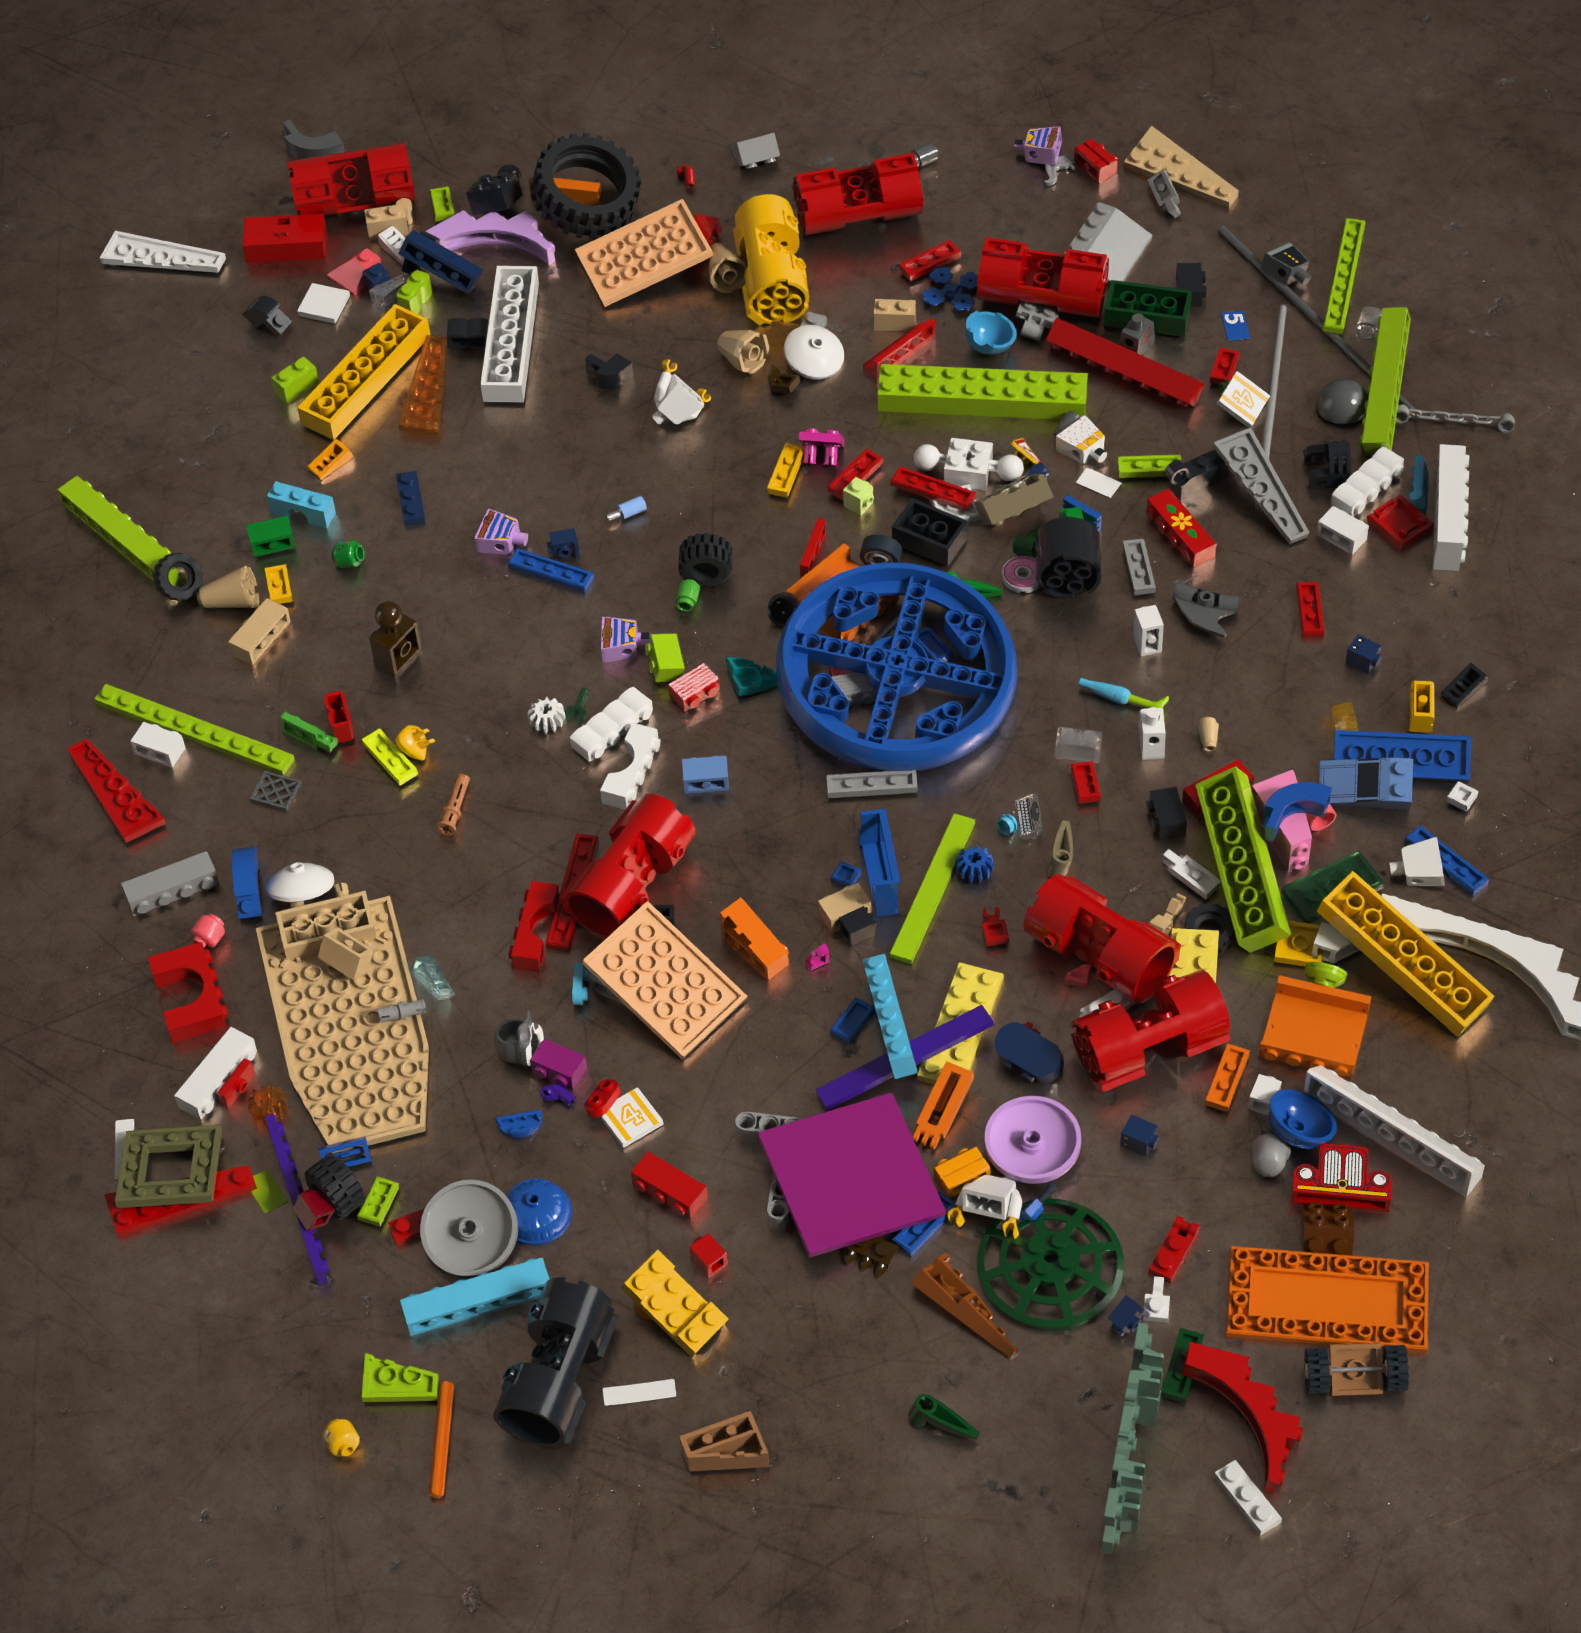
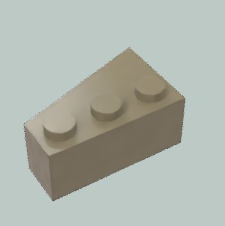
M1044 474L1025 475L975 501L974 504L983 525L996 527L1004 523V519L1016 517L1022 511L1033 508L1054 496Z

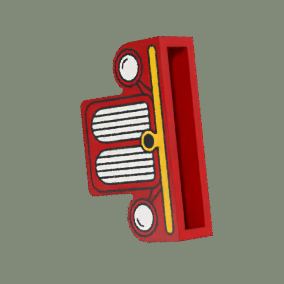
M1323 1143L1319 1146L1317 1170L1308 1164H1301L1294 1170L1291 1204L1304 1205L1316 1202L1322 1205L1344 1204L1352 1209L1382 1212H1389L1392 1197L1391 1177L1388 1173L1381 1170L1368 1174V1148Z

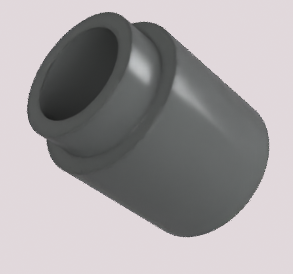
M931 143L911 151V153H914L918 168L937 161L939 154L936 146Z

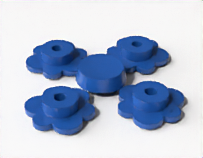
M948 267L935 268L930 273V279L934 280L936 284L946 285L943 290L931 288L930 290L923 291V301L931 306H937L939 303L944 302V296L952 299L951 304L954 305L955 310H970L971 306L975 304V300L970 298L969 294H961V287L968 290L977 288L978 275H975L974 272H967L966 275L960 276L961 281L958 285L950 283L953 273L950 272Z

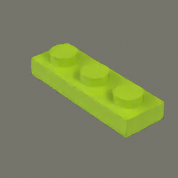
M1181 455L1118 457L1119 478L1166 477L1164 474L1165 468L1175 460L1182 461Z

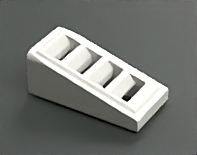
M391 226L378 235L379 246L403 265L404 257L398 253L405 238L396 228Z

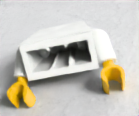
M670 359L663 360L661 364L665 372L661 373L654 395V401L658 410L652 415V418L658 424H661L667 418L674 424L695 419L704 407L703 402L711 400V395L705 394L706 389L700 388L695 392L677 375H671L670 373L677 369V364L672 362L669 368Z
M983 1175L974 1182L963 1186L955 1203L956 1208L950 1209L947 1213L950 1224L956 1219L958 1227L962 1226L965 1222L962 1211L1002 1220L1008 1218L1009 1221L1003 1224L1004 1236H1007L1009 1230H1013V1236L1016 1239L1019 1235L1016 1221L1020 1217L1022 1199L1020 1192L1016 1190V1182L1007 1176L999 1178Z

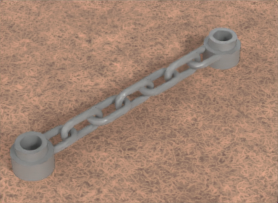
M1403 404L1398 405L1396 423L1402 424L1406 423L1409 419H1429L1467 424H1488L1490 426H1498V429L1505 433H1509L1515 428L1514 417L1507 413L1501 416L1456 414L1442 411L1408 409ZM1409 412H1416L1415 416L1409 415ZM1436 414L1443 415V418H1435V417H1436ZM1464 417H1472V421L1464 420ZM1492 419H1498V423H1492Z

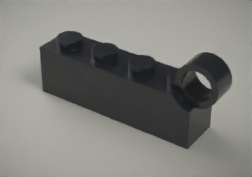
M1215 449L1185 463L1181 460H1175L1164 471L1165 476L1170 480V487L1180 499L1234 476V473Z

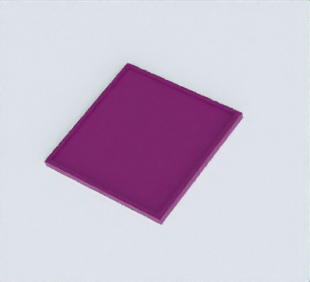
M893 1093L758 1132L757 1137L809 1258L946 1215V1210Z

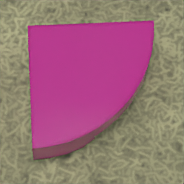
M822 944L808 956L805 962L808 971L829 963V949L826 944Z

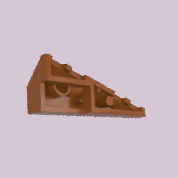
M947 1253L938 1256L930 1265L920 1270L910 1282L912 1285L1006 1356L1011 1357L1018 1350L1017 1346H1013L1004 1337L1006 1334L1005 1330L1002 1327L997 1328L992 1322L993 1314L973 1287H969L961 1279L963 1275L959 1269L954 1271L948 1263L950 1257Z

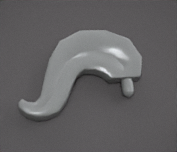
M1063 155L1058 156L1056 165L1045 164L1048 180H1044V185L1052 186L1057 182V170L1069 168L1075 170L1074 160Z

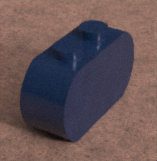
M1019 1022L1009 1023L1003 1026L997 1033L995 1049L1002 1060L1001 1064L1012 1071L1016 1068L1022 1072L1020 1075L1030 1082L1036 1080L1041 1084L1054 1081L1062 1073L1064 1057L1058 1045Z

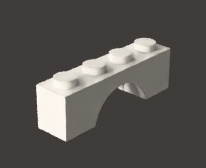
M632 723L625 737L626 753L634 760L625 770L608 773L600 790L602 804L626 810L632 800H635L637 788L643 784L645 771L651 767L653 754L660 747L661 740L658 739L657 729Z

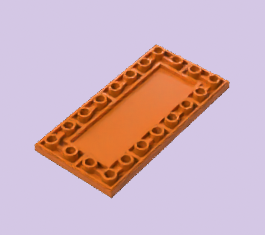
M1230 1246L1226 1337L1329 1346V1344L1380 1342L1381 1350L1384 1345H1405L1407 1352L1427 1354L1429 1262Z

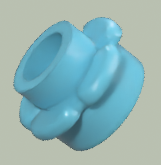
M1002 814L999 820H997L996 826L1003 835L1014 834L1017 830V821L1009 814Z

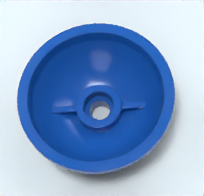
M1284 1089L1276 1092L1270 1099L1268 1114L1270 1125L1274 1132L1285 1142L1298 1148L1313 1149L1334 1137L1337 1124L1333 1114L1321 1101L1312 1095L1299 1090Z
M540 1178L527 1179L512 1187L506 1195L517 1215V1242L527 1245H540L551 1242L567 1229L571 1221L572 1206L570 1199L562 1188L551 1181ZM531 1200H538L535 1203L530 1202Z

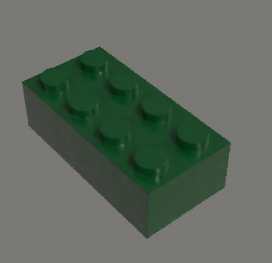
M1111 280L1104 311V326L1124 329L1132 319V316L1139 313L1154 322L1155 333L1185 337L1191 310L1192 290Z

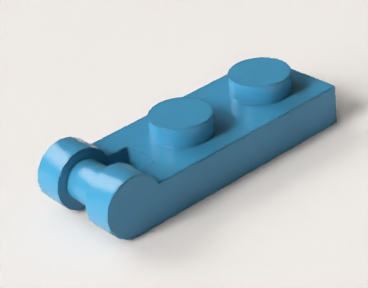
M1424 455L1415 456V465L1412 466L1414 481H1411L1412 492L1409 497L1414 504L1413 506L1424 513L1428 505L1429 468Z

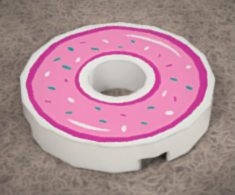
M1018 556L1008 560L1002 569L1003 584L1016 593H1020V591L1031 593L1039 589L1040 585L1036 582V559L1028 556ZM1026 573L1028 576L1020 577L1018 574Z

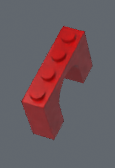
M202 942L148 957L157 988L180 981H194L204 987L199 998L191 1004L163 1012L172 1043L226 1028L224 1018L228 1017L225 1004L220 1005L219 1003L223 996L220 986L215 987L214 982L218 981L214 967L209 968L208 964L213 963L209 949L204 950Z

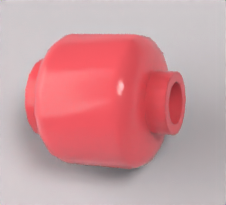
M213 914L202 915L191 928V935L194 938L192 940L193 943L202 942L203 947H215L225 934L223 921Z

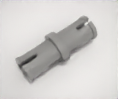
M424 999L407 1003L401 1001L398 1002V1005L377 1008L380 1023L399 1018L406 1020V1017L427 1013Z

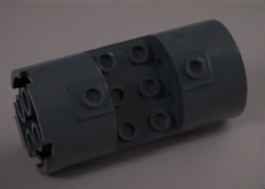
M566 1277L552 1278L545 1283L538 1302H535L529 1310L530 1317L527 1322L528 1334L537 1343L531 1354L533 1359L531 1363L520 1362L507 1368L503 1375L502 1393L493 1413L495 1422L508 1434L524 1442L552 1447L556 1450L570 1445L586 1401L581 1398V1389L575 1382L581 1363L584 1360L591 1364L603 1359L619 1318L614 1313L615 1309L610 1306L612 1300L600 1289L580 1280L578 1284L566 1282Z

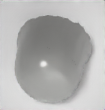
M1263 1134L1257 1136L1251 1145L1252 1162L1255 1170L1263 1177L1273 1178L1280 1175L1290 1156V1145L1278 1135Z

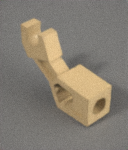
M1177 894L1175 898H1171L1164 916L1158 914L1149 924L1168 936L1173 926V920L1182 910L1186 897Z

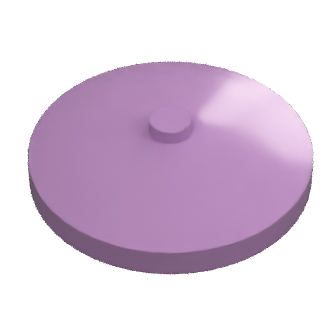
M1023 1096L1012 1099L1001 1105L991 1115L986 1125L985 1150L989 1160L999 1172L1015 1181L1037 1184L1057 1179L1071 1169L1080 1153L1081 1131L1076 1118L1065 1106L1046 1097Z

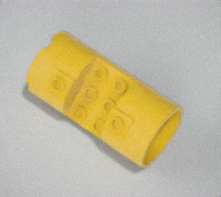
M772 194L752 197L738 208L735 214L736 227L733 229L736 253L748 265L744 274L746 285L742 287L746 314L748 318L759 326L763 323L771 324V321L783 320V323H789L798 319L806 312L809 307L808 302L810 298L806 280V264L801 258H797L794 255L799 248L800 242L798 220L795 217L792 204L785 198Z

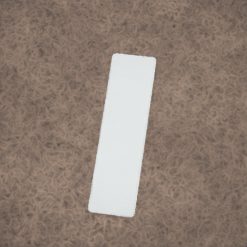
M134 1119L117 1120L115 1122V1180L119 1179L126 1131L134 1130Z
M674 1379L603 1388L604 1405L676 1397Z

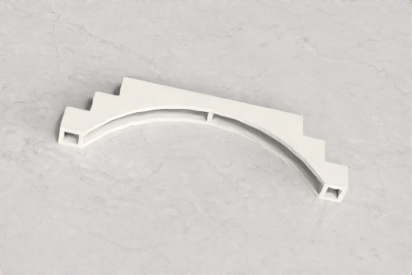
M1382 893V897L1433 942L1467 949L1493 960L1514 973L1536 993L1548 1008L1561 1035L1581 1041V1002L1573 1000L1579 977L1557 971L1563 952L1562 948ZM1322 922L1314 941L1311 956L1317 958L1318 950L1321 948L1323 949L1322 960L1334 964L1360 950L1331 924Z

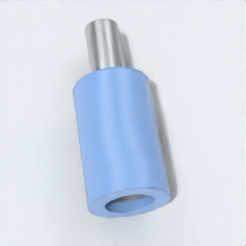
M638 496L617 505L616 511L606 514V518L608 521L618 517L624 520L647 510L645 501L642 496Z

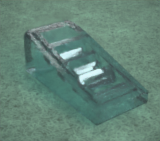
M432 956L417 957L410 973L436 1000L449 999L455 996L439 965Z

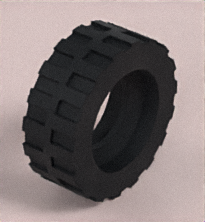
M167 554L154 567L153 582L157 587V591L163 597H167V599H189V597L195 596L196 592H199L200 586L203 584L202 567L189 554ZM175 566H181L187 571L188 580L182 587H175L169 581V572Z
M1212 903L1199 904V906L1192 908L1191 912H1188L1187 918H1185L1184 929L1198 930L1199 925L1204 921L1216 922L1221 927L1218 953H1223L1226 949H1229L1231 943L1234 942L1235 930L1228 909L1219 904Z

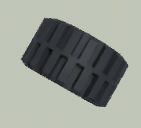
M698 533L695 536L691 535L684 539L679 547L678 570L680 576L683 577V580L692 579L696 581L700 587L718 586L720 583L726 582L732 573L733 549L731 544L725 538L709 533Z
M332 1154L326 1155L304 1172L309 1190L312 1191L319 1188L335 1210L332 1217L338 1220H342L365 1202L363 1189L353 1172L342 1160Z

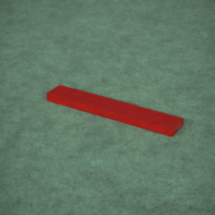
M576 833L559 897L583 865L588 866L594 860L599 842L598 836ZM558 897L546 940V948L569 951L577 921L571 914L565 912Z

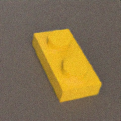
M286 564L265 568L270 600L278 604L293 602Z

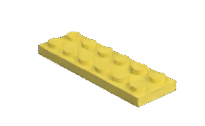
M959 962L935 1028L980 1005H983L991 1016L1004 980V974ZM985 1030L922 1062L917 1080L935 1085L946 1061L971 1071Z

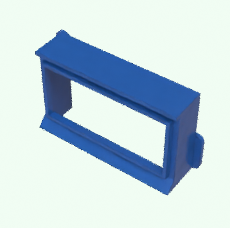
M886 808L860 812L861 828H858L859 846H862L875 915L876 917L899 914L897 885L901 881Z

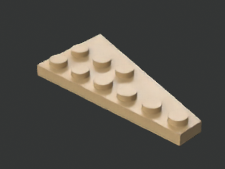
M1153 126L1149 128L1124 161V168L1150 178L1164 168L1175 188L1230 208L1238 197L1239 190Z

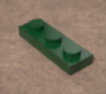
M1183 1328L1179 1329L1161 1397L1185 1404L1192 1378L1182 1375L1186 1351L1190 1342L1202 1345L1204 1334Z

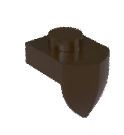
M773 365L769 368L768 382L772 392L791 394L800 383L799 375L781 374L779 369Z

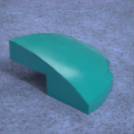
M726 657L728 673L738 696L762 692L778 685L776 672L771 668L763 665L762 669L760 665L754 664L753 660L745 658Z

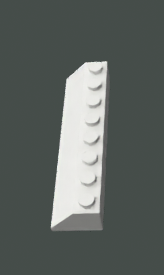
M1320 1065L1307 1071L1304 1092L1321 1101L1334 1117L1454 1191L1467 1197L1482 1178L1485 1165L1476 1157L1462 1152L1456 1145L1449 1144L1435 1132L1426 1130L1415 1120L1408 1119L1400 1114L1394 1107L1385 1105L1374 1095L1367 1094L1352 1082H1347L1333 1070L1326 1069Z

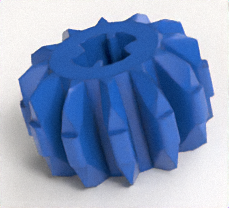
M969 845L967 850L961 849L955 859L956 872L961 875L962 881L969 879L970 883L974 880L981 883L982 878H989L990 873L994 870L993 856L988 854L987 848L980 850L979 845L976 848H972Z

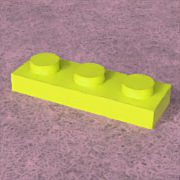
M380 728L362 739L363 746L399 786L418 775L416 767Z

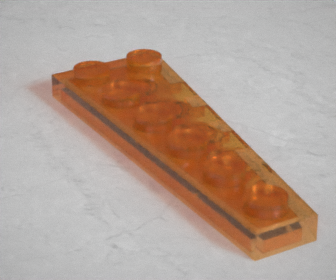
M426 335L398 424L399 430L439 435L447 337Z

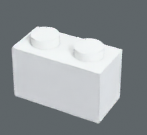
M1332 506L1318 521L1317 536L1353 555L1367 540L1369 525Z
M1156 605L1135 609L1133 639L1141 657L1162 652L1164 624Z
M146 722L142 723L130 741L134 755L173 768L186 749L182 735L178 732L169 731L156 724L151 725Z

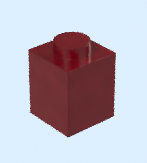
M319 1188L312 1191L305 1190L300 1193L293 1207L294 1212L307 1231L327 1225L335 1211Z

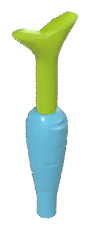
M1080 678L1078 686L1122 705L1129 702L1147 709L1151 707L1163 709L1169 700V696H1166L1157 701H1150L1132 695L1124 687Z

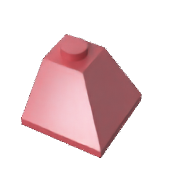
M365 248L356 252L327 274V278L355 296L365 289L362 271L377 263L381 264V258Z

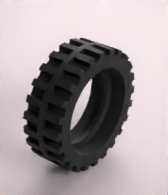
M576 133L570 134V137L567 139L561 136L558 138L557 143L554 141L550 142L547 149L544 148L540 158H538L531 184L532 200H536L535 208L537 211H542L541 217L544 221L549 219L554 229L559 227L563 229V233L566 235L570 232L576 234V238L582 239L584 235L589 236V239H595L596 235L604 236L611 231L619 229L621 226H626L629 219L633 216L641 190V177H638L639 168L638 166L633 167L634 159L632 156L627 157L625 155L626 150L624 148L618 149L615 147V142L610 140L608 143L602 140V136L597 135V138H593L588 133H584L581 137H577ZM566 168H589L606 176L614 184L619 195L616 200L604 205L578 203L559 190L553 177L557 172Z

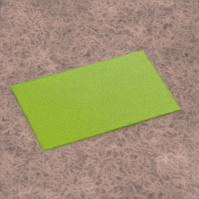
M268 1168L253 1176L257 1189L251 1192L264 1214L288 1202Z

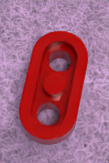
M605 1079L595 1088L584 1104L589 1117L597 1118L609 1111L621 1094L617 1081Z

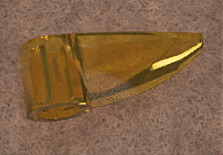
M1352 701L1330 705L1336 730L1359 731Z

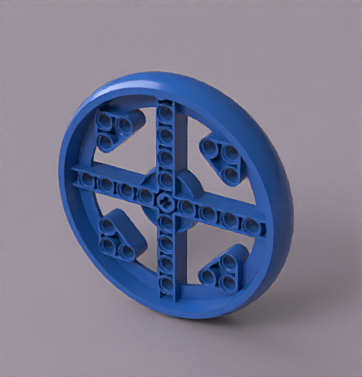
M870 564L842 572L821 583L804 597L789 616L782 630L776 654V675L779 691L789 714L798 727L810 740L831 755L850 764L875 771H925L947 765L968 755L983 744L1000 726L1013 701L1017 686L1018 669L1014 643L1006 624L993 605L982 594L960 579L943 571L917 564ZM878 596H905L894 636L882 638L872 646L817 634L821 626L832 615L833 628L839 632H845L877 616ZM926 600L948 610L945 614L943 631L963 658L967 660L976 659L982 649L986 671L928 658L924 648L915 641ZM807 662L866 674L870 685L878 691L866 734L844 724L848 719L849 701L829 674L819 673L815 675L811 684ZM921 687L978 699L973 708L963 718L962 706L955 701H950L917 718L914 739H888L899 697L913 694Z

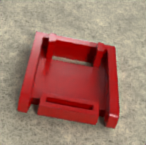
M1398 495L1395 500L1391 499L1374 510L1373 513L1367 515V521L1401 551L1433 531L1434 523L1402 495ZM1415 528L1418 529V530H1416L1415 532H1413L1412 534H1410L1409 536L1407 535L1409 532H1411V531L1414 530Z

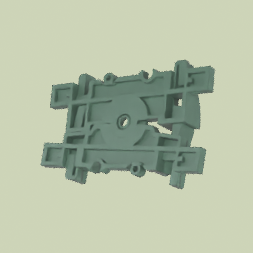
M1138 1322L1132 1367L1126 1388L1112 1468L1111 1485L1104 1513L1105 1530L1102 1541V1553L1112 1554L1113 1545H1119L1121 1533L1138 1531L1140 1507L1142 1506L1145 1464L1133 1462V1460H1129L1130 1452L1135 1453L1136 1451L1135 1423L1156 1426L1164 1354L1150 1349L1153 1334L1148 1333L1149 1324Z

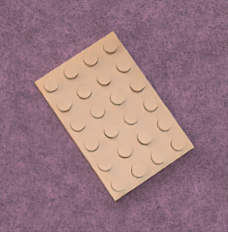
M683 199L575 249L604 307L713 256L709 244Z
M648 901L582 961V964L681 1059H684L747 998V995Z

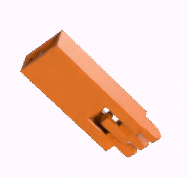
M533 177L528 179L530 196L532 194L531 184ZM553 178L559 190L570 199L586 205H601L600 183Z
M945 1062L916 1122L917 1129L913 1135L914 1142L917 1143L921 1135H923L921 1145L926 1146L931 1138L932 1141L929 1148L935 1150L940 1138L945 1140L974 1079L972 1071L950 1062ZM934 1110L942 1113L941 1118L934 1116L933 1123H928Z

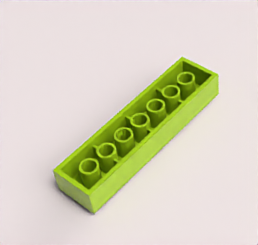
M1235 766L1197 783V792L1238 945L1252 953L1292 936L1248 776Z

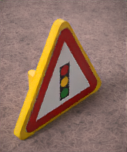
M1023 438L1011 442L1017 449L1014 453L1015 456L1021 458L1022 455H1025L1021 459L1024 465L1028 464L1030 460L1035 464L1041 462Z

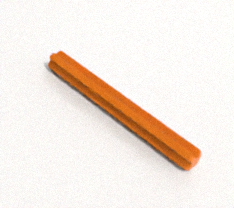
M448 1381L440 1383L429 1484V1496L436 1499L444 1495L454 1394V1384Z

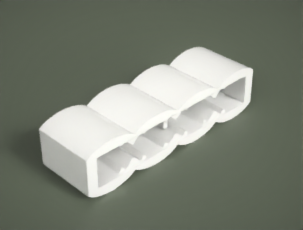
M1386 447L1380 448L1371 459L1367 460L1358 471L1354 472L1345 483L1341 484L1333 492L1331 505L1351 516H1355L1357 513L1360 514L1367 503L1373 502L1380 491L1387 489L1394 478L1402 475L1405 469L1404 458Z
M635 687L627 689L617 700L607 705L602 712L593 716L586 725L578 728L570 736L571 748L589 762L601 757L606 748L616 745L620 737L628 733L632 723L637 724L651 716L653 711L652 701Z

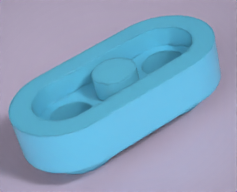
M582 963L574 964L573 1005H583L584 1001H588V987H585V981H589L590 971Z

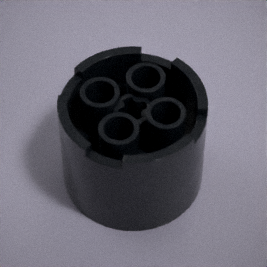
M1062 517L1053 519L1038 529L1035 536L1036 582L1044 588V592L1050 596L1063 599H1072L1074 595L1084 592L1090 594L1101 582L1100 534L1097 528L1084 519Z

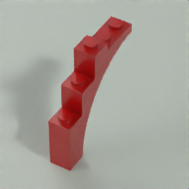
M1190 1342L1185 1355L1182 1375L1198 1380L1221 1393L1246 1418L1256 1435L1263 1456L1265 1471L1263 1491L1274 1493L1277 1485L1282 1486L1285 1471L1281 1470L1282 1462L1286 1463L1289 1450H1292L1295 1442H1300L1303 1432V1428L1299 1427L1301 1417L1275 1411L1277 1397L1273 1396L1275 1387L1249 1380L1252 1367H1248L1249 1357Z

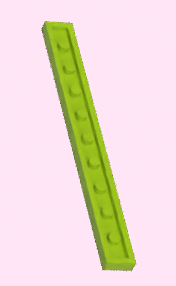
M108 684L103 686L94 699L95 704L140 722H146L151 725L156 724L163 729L176 731L182 735V738L284 776L295 760L293 754Z

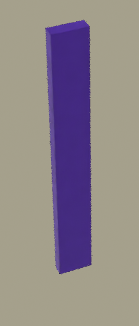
M983 1005L911 1040L909 1043L915 1065L994 1026L992 1018ZM888 1053L816 1089V1093L826 1110L828 1111L894 1077Z

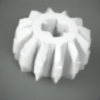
M548 697L543 701L537 699V703H531L530 710L527 713L531 728H535L537 733L542 730L545 734L550 730L555 733L556 728H562L563 721H565L564 708L561 703H558L556 698L549 701Z

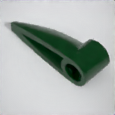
M1042 525L1029 532L1025 537L1016 536L1013 542V553L1036 557L1035 536Z
M928 1394L919 1395L908 1412L910 1421L917 1426H924L930 1423L947 1432L975 1440L980 1434L960 1415Z

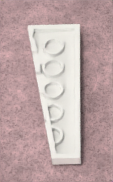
M119 231L114 232L100 256L102 264H110L112 266L124 265L216 273L220 271L226 260L225 253Z

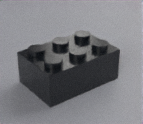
M914 498L910 500L891 526L892 538L902 548L946 566H949L968 539L967 520Z

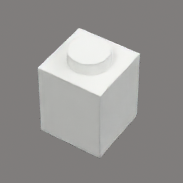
M1259 1074L1250 1094L1248 1109L1268 1116L1270 1099L1276 1092L1281 1090L1282 1081L1272 1076Z

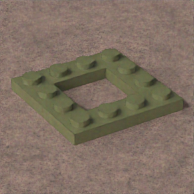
M221 1125L126 1131L115 1198L116 1207L127 1208L213 1202L222 1137ZM193 1151L190 1179L145 1182L149 1153Z

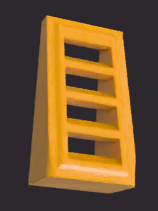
M335 439L307 466V469L322 480L354 456L345 445ZM320 466L323 470L320 472L316 467Z

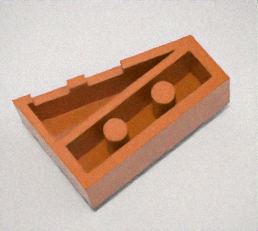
M741 897L720 912L722 939L767 980H770L789 965V951L786 946L778 941Z

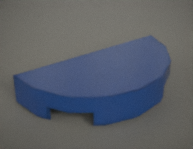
M541 1109L495 1117L498 1129L504 1135L512 1138H523L538 1130L542 1123L543 1113Z

